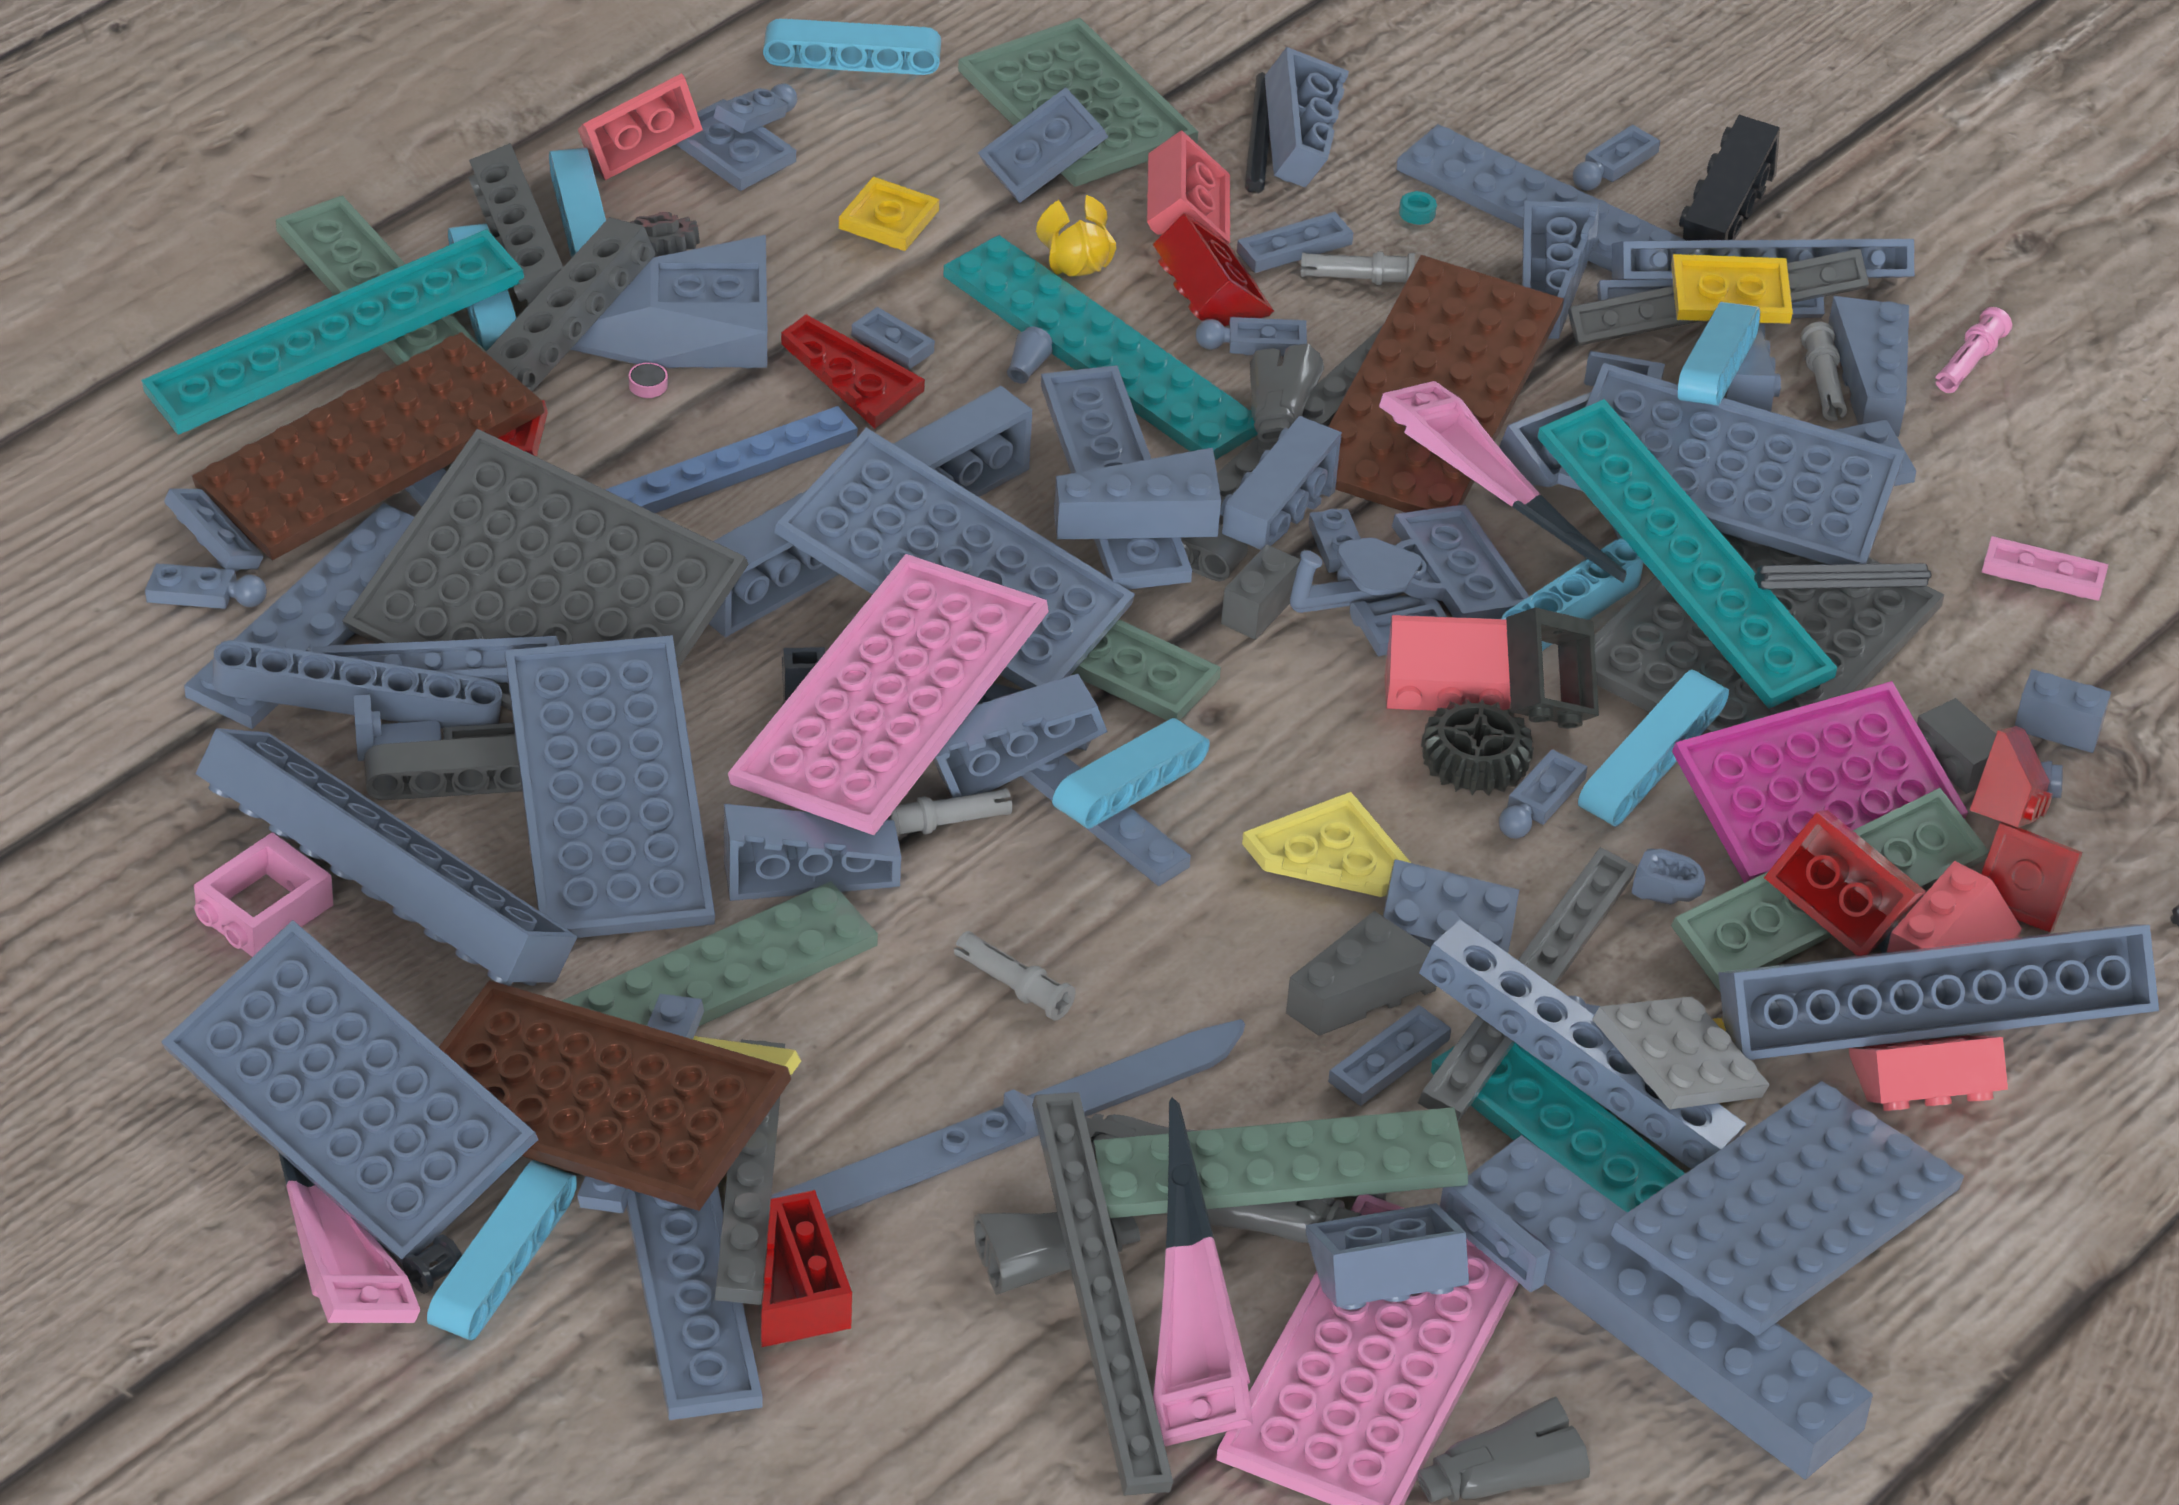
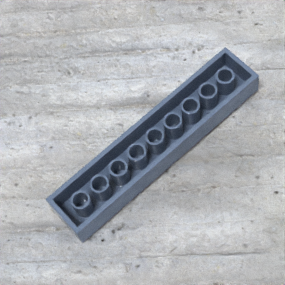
M999 386L892 444L980 497L1029 470L1032 409L1004 387ZM805 492L799 493L794 498L766 511L759 517L714 540V542L745 556L749 564L709 623L710 626L725 638L839 575L836 571L774 533L779 519Z
M216 728L196 771V775L210 783L209 790L219 796L232 798L240 803L238 808L243 813L254 818H262L270 823L269 830L276 835L287 839H294L300 843V851L310 857L323 859L331 864L330 870L334 874L344 879L355 880L361 884V891L367 896L379 901H386L394 906L392 912L398 917L421 924L425 927L424 933L428 937L438 942L449 943L457 949L455 954L469 963L480 964L488 969L487 975L492 980L508 986L512 985V982H522L531 986H536L537 982L556 983L578 936L268 732Z
M2144 924L2121 925L1718 972L1726 1032L1730 1035L1731 1041L1750 1060L2159 1011L2150 925Z
M1522 1135L1468 1175V1183L1478 1189L1482 1195L1505 1214L1509 1215L1513 1221L1550 1251L1544 1284L1803 1479L1809 1478L1865 1429L1873 1397L1871 1392L1777 1323L1759 1336H1754L1611 1236L1615 1221L1627 1212Z

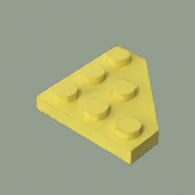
M1352 792L1243 832L1242 845L1264 871L1377 897L1387 895L1394 860L1411 863Z

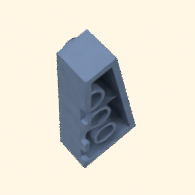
M1288 47L1284 49L1265 75L1274 176L1283 181L1292 182L1306 188L1328 160L1335 132L1333 125L1339 115L1337 108L1340 100L1343 98L1345 89L1342 87L1349 71Z
M1524 201L1522 286L1564 299L1563 310L1548 339H1559L1568 316V309L1573 303L1596 241L1599 219V203Z
M1833 296L1828 324L1833 327L1835 333L1834 345L1840 355V363L1843 369L1842 378L1845 386H1848L1850 389V402L1857 423L1861 425L1887 419L1894 433L1899 437L1907 395L1909 305L1891 301L1881 302Z
M1759 324L1756 339L1723 398L1771 412L1773 397H1779L1781 377L1780 374L1775 373V357H1770V341L1765 340V325Z
M1299 416L1289 429L1284 428L1273 448L1264 451L1256 468L1244 475L1240 487L1234 494H1228L1225 497L1220 510V515L1224 517L1222 534L1262 550L1266 544L1271 546L1286 534L1290 522L1298 524L1304 518L1307 507L1313 510L1317 508L1322 501V498L1319 496L1323 494L1330 497L1335 493L1342 432Z
M1213 448L1056 476L1054 520L1057 540L1218 537L1221 496Z
M1075 674L976 705L933 761L952 798L985 793L1040 767L1108 731L1097 704L1079 674Z
M724 804V868L730 901L801 895L830 881L840 892L900 887L901 853L894 820H886L876 834L871 835L809 812Z

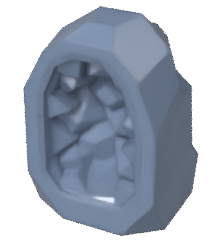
M1647 849L1638 865L1632 894L1642 900L1649 899L1669 905L1678 901L1689 902L1701 896L1705 886L1704 872L1701 866L1690 857L1665 849Z

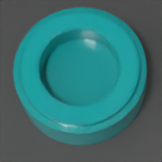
M1409 192L1400 199L1399 215L1404 221L1411 224L1423 225L1430 223L1436 216L1437 202L1434 197L1425 192Z

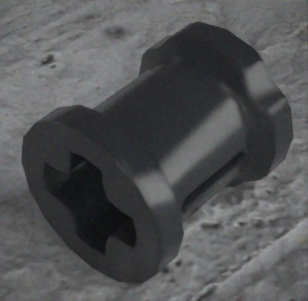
M442 1234L434 1239L431 1247L417 1256L413 1254L406 1256L402 1261V1267L412 1286L417 1291L425 1294L433 1289L436 1281L451 1272L461 1258L462 1253L452 1239ZM433 1261H437V1265L433 1267L429 1266V1264Z

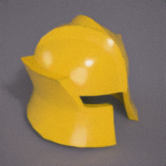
M1086 195L1084 210L1086 219L1095 224L1079 220L1059 235L1061 228L1070 222L1059 199L1044 211L1037 222V236L1049 248L1050 267L1057 276L1062 272L1069 277L1085 276L1094 272H1100L1101 268H1106L1114 257L1116 242L1106 229L1107 210L1094 197Z

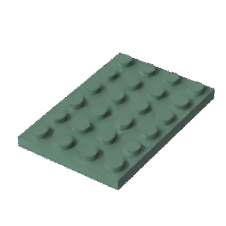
M1081 18L958 59V71L1013 126L1066 87L1104 128L1108 138L1061 172L1074 187L1148 162V153L1181 130L1196 144L1198 143L1199 131Z

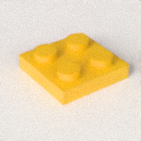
M873 176L839 216L838 229L906 251L938 213L940 199Z

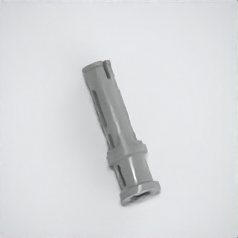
M1377 251V253H1373V257L1306 254L1302 252L1301 277L1372 279V283H1376V285H1382L1383 282L1406 283L1414 269L1415 253H1409L1408 256L1384 255L1383 251Z
M1815 322L1802 330L1800 338L1802 345L1807 349L1805 357L1807 367L1815 374L1823 417L1830 421L1838 420L1836 408H1838L1841 418L1847 414V407L1844 402L1837 372L1840 355L1838 349L1833 346L1835 339L1833 327L1824 322Z
M1007 788L932 801L931 798L923 796L918 797L916 802L898 805L887 820H894L897 837L899 834L916 831L929 834L935 831L939 825L999 815H1011L1012 800H1005V798L1010 797Z
M970 931L963 933L957 940L955 945L960 946L963 950L958 947L954 948L956 956L970 962L982 971L1015 990V994L1020 1001L1025 1004L1032 1002L1044 1009L1046 1016L1053 1021L1064 1017L1071 1008L1075 999V988L1068 983L1059 984L1049 978L1047 972L1040 966L1027 967L983 941Z

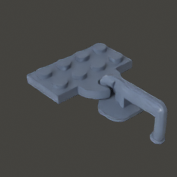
M1464 504L1395 514L1392 528L1401 539V542L1397 545H1392L1376 538L1354 539L1341 543L1337 556L1352 580L1312 585L1315 571L1322 566L1323 562L1317 554L1308 550L1302 551L1292 587L1290 605L1294 611L1303 613L1350 606L1351 603L1359 601L1373 603L1406 593L1411 597L1419 599L1435 598L1437 601H1443L1455 618L1502 619V615L1506 611L1528 598L1529 595Z

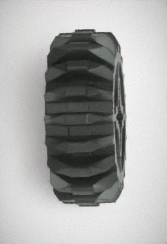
M1465 698L1462 705L1450 701L1446 709L1437 708L1434 717H1429L1421 740L1423 764L1428 766L1430 775L1439 776L1441 785L1452 783L1455 792L1464 788L1469 789L1472 795L1476 790H1483L1489 796L1494 788L1505 792L1507 786H1517L1519 779L1526 776L1529 770L1530 760L1533 758L1534 751L1531 729L1525 726L1524 718L1515 717L1511 709L1501 710L1499 702L1491 706L1485 704L1483 699L1479 703H1471Z

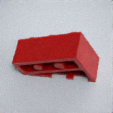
M812 1190L772 1198L770 1200L762 1300L761 1347L851 1329L852 1290L816 1191Z

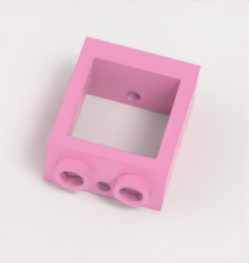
M273 832L194 884L196 903L194 909L198 919L204 925L212 926L224 935L233 947L243 949L252 957L292 920L303 927L333 906L331 874ZM266 874L290 891L289 894L255 917H252L229 900Z

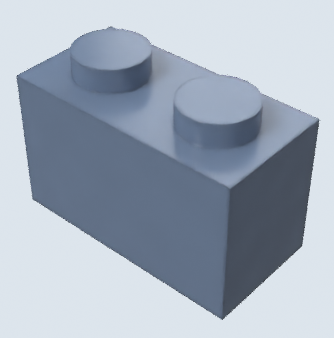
M2031 669L2022 693L2015 726L2025 729L2028 735L2093 753L2103 727L2111 691Z

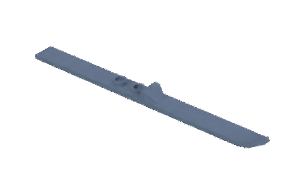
M1242 1019L1185 1034L1028 1096L1013 1089L1004 1093L1003 1105L775 1193L771 1195V1199L815 1190L824 1216L829 1218L1038 1136L1039 1132L1032 1107L1035 1095L1079 1092L1084 1115L1087 1117L1207 1070L1229 1055L1242 1036L1245 1023Z

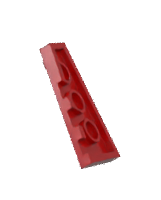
M807 314L781 332V345L874 429L924 392V378Z

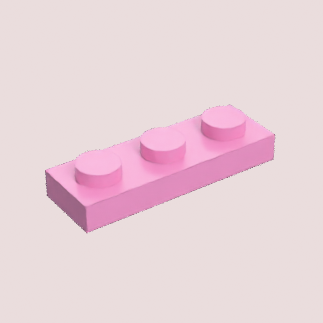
M1992 536L1982 573L2099 601L2109 564Z

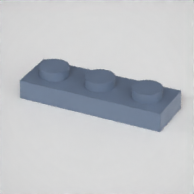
M1332 212L1239 239L1237 242V253L1252 271L1257 273L1302 259V252L1306 254H1322L1352 245L1353 231L1336 212Z
M169 488L164 503L174 512L178 521L185 524L196 536L197 541L206 547L217 559V563L222 568L235 571L259 568L263 555L202 489Z
M1418 1005L1330 1069L1328 1082L1362 1106L1450 1040L1451 1028Z
M1469 1183L1464 1186L1443 1187L1440 1207L1466 1232V1239L1529 1292L1544 1286L1550 1251L1540 1241L1531 1236L1513 1221L1509 1215L1505 1214Z

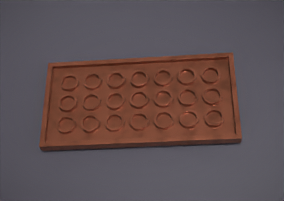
M1421 255L1328 426L1342 432L1335 490L1403 512L1462 505L1474 480L1405 434L1407 426L1395 422L1392 415L1379 407L1383 393L1436 381L1463 400L1495 442L1563 310L1564 299Z
M460 332L454 336L447 337L434 347L412 356L409 360L391 370L378 374L374 379L361 386L346 391L342 396L331 402L312 409L308 414L277 428L274 432L256 442L243 446L239 451L226 458L209 464L205 469L192 475L196 489H202L235 526L273 561L453 463L476 429L499 438L545 413L542 400Z
M491 980L487 982L439 1046L445 1054L536 1133L538 1141L522 1155L523 1157L698 1211L701 1210L792 1079L788 1067Z

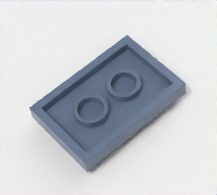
M1065 87L979 151L978 154L991 172L1013 197L1021 203L1107 139L1108 136L1104 128Z
M725 99L698 111L697 114L703 130L675 144L739 191L796 162V149L763 126L742 134L715 119L716 106L725 102Z
M1395 859L1382 916L1430 948L1437 939L1461 919L1508 953L1519 889Z

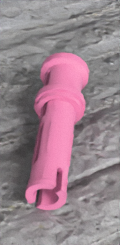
M1997 307L1986 308L1980 315L1979 323L1968 329L1965 334V343L1935 378L1938 379L1936 380V385L1940 390L1946 393L1955 392L1983 356L1992 354L1998 346V340L2008 335L2012 330V321L2004 310Z

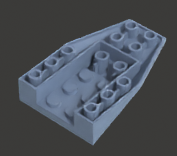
M766 235L653 257L570 350L633 364L655 363L665 368H767Z

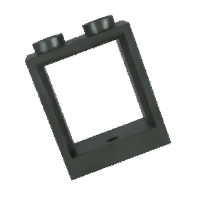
M1537 607L1506 617L1511 712L1529 716V721L1557 722L1558 727L1564 729L1581 727L1583 725L1582 721L1599 716L1593 621ZM1542 641L1558 645L1561 701L1545 698Z

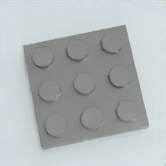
M1692 996L1600 1006L1592 1019L1669 1110L1762 1098L1770 1085L1759 1073L1757 1066L1750 1059L1746 1058L1731 1041L1730 1035L1714 1022L1706 1013L1705 1007Z

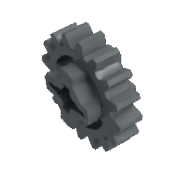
M659 212L655 215L639 216L634 221H630V223L644 226L656 253L654 257L687 251L686 249H695L696 244H700L697 221H690V217L678 219V215L672 216L671 212Z

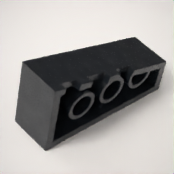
M1740 114L1732 128L1726 127L1720 143L1721 150L1718 154H1712L1707 166L1705 180L1699 179L1693 193L1694 201L1691 207L1686 205L1682 211L1679 226L1683 227V239L1685 241L1736 239L1741 231L1743 218L1748 219L1750 217L1756 198L1761 200L1766 192V181L1772 182L1777 174L1780 127Z

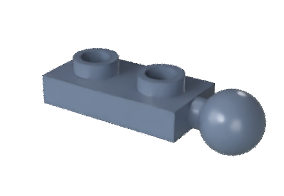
M778 84L771 90L758 88L717 104L714 118L743 134L785 117L786 113L796 106L797 93L788 84Z
M1632 124L1587 153L1585 162H1581L1575 167L1573 181L1579 189L1585 191L1595 189L1600 184L1602 177L1610 182H1614L1659 153L1660 140Z
M1230 317L1229 327H1224L1217 320L1207 319L1198 325L1196 340L1201 347L1209 350L1217 349L1223 343H1229L1230 353L1253 355L1257 350L1275 348L1280 350L1281 356L1284 357L1285 349L1289 346L1307 344L1306 320Z
M1329 509L1321 512H1311L1309 514V527L1328 573L1338 572V582L1352 580L1337 556L1341 543L1348 540L1361 539L1349 510Z
M157 563L145 588L147 603L221 609L227 608L230 598H236L245 607H255L264 601L267 594L264 581L255 575H245L237 580L235 570Z
M1551 749L1509 795L1508 806L1499 816V827L1502 833L1509 838L1519 839L1529 833L1532 827V820L1544 825L1586 779L1588 766Z

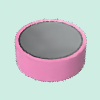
M641 363L629 371V389L633 394L642 398H654L662 395L667 390L668 374L661 365Z

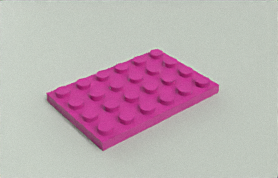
M1892 681L1675 742L1672 750L1674 757L1744 883L1769 872L1818 811H1830L1851 830H1855L1941 788L1964 819L1968 814L1966 807Z

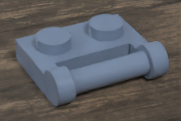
M1404 595L1368 604L1365 601H1359L1350 605V616L1354 625L1360 626L1378 657L1387 655L1392 615L1447 617L1435 598L1419 599Z

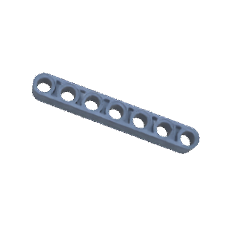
M237 640L221 642L214 650L213 686L216 691L227 696L354 715L353 696L370 694L371 711H380V719L402 723L437 720L440 722V728L442 729L443 727L499 724L502 689L496 682L485 678Z

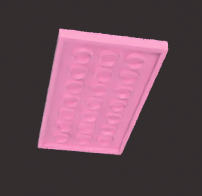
M905 554L728 772L730 784L875 835L1049 612L1047 600Z
M1367 1194L1357 1197L1351 1211L1368 1215L1404 1208ZM1468 1239L1466 1241L1469 1285L1454 1287V1290L1447 1294L1423 1292L1411 1294L1409 1299L1401 1302H1389L1382 1299L1366 1302V1305L1359 1309H1342L1336 1307L1323 1293L1316 1271L1249 1391L1253 1425L1227 1431L1217 1449L1216 1460L1331 1505H1404L1417 1481L1418 1471L1423 1469L1519 1282Z

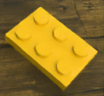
M1673 254L1671 269L1677 320L1709 321L1720 302L1758 306L1760 308L1759 323L1791 324L1793 310L1786 258Z

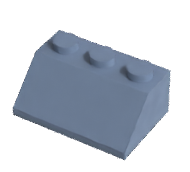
M1591 392L1507 426L1499 448L1532 485L1543 487L1556 485L1561 469L1558 461L1538 439L1539 427L1585 408Z
M1437 1203L1306 1225V1235L1322 1291L1336 1307L1353 1310L1364 1307L1366 1302L1382 1299L1389 1302H1401L1409 1299L1411 1294L1423 1292L1447 1294L1452 1292L1454 1287L1469 1285L1466 1232Z

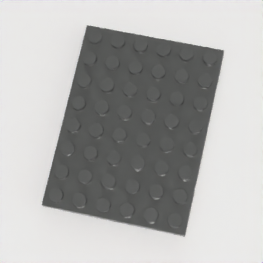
M476 429L342 622L350 631L376 644L556 636L560 645L673 635L677 667L679 669L749 564L745 556ZM497 683L502 689L501 706L512 711L508 683Z
M1720 532L1756 574L1758 567L1761 565L1826 564ZM1868 558L1867 564H1882L1871 558ZM1655 576L1594 635L1597 685L1651 712L1684 674L1693 669L1729 689V696L1723 710L1701 735L1862 690L1942 607L1945 594L1928 586L1771 590L1838 668L1835 678L1768 709Z

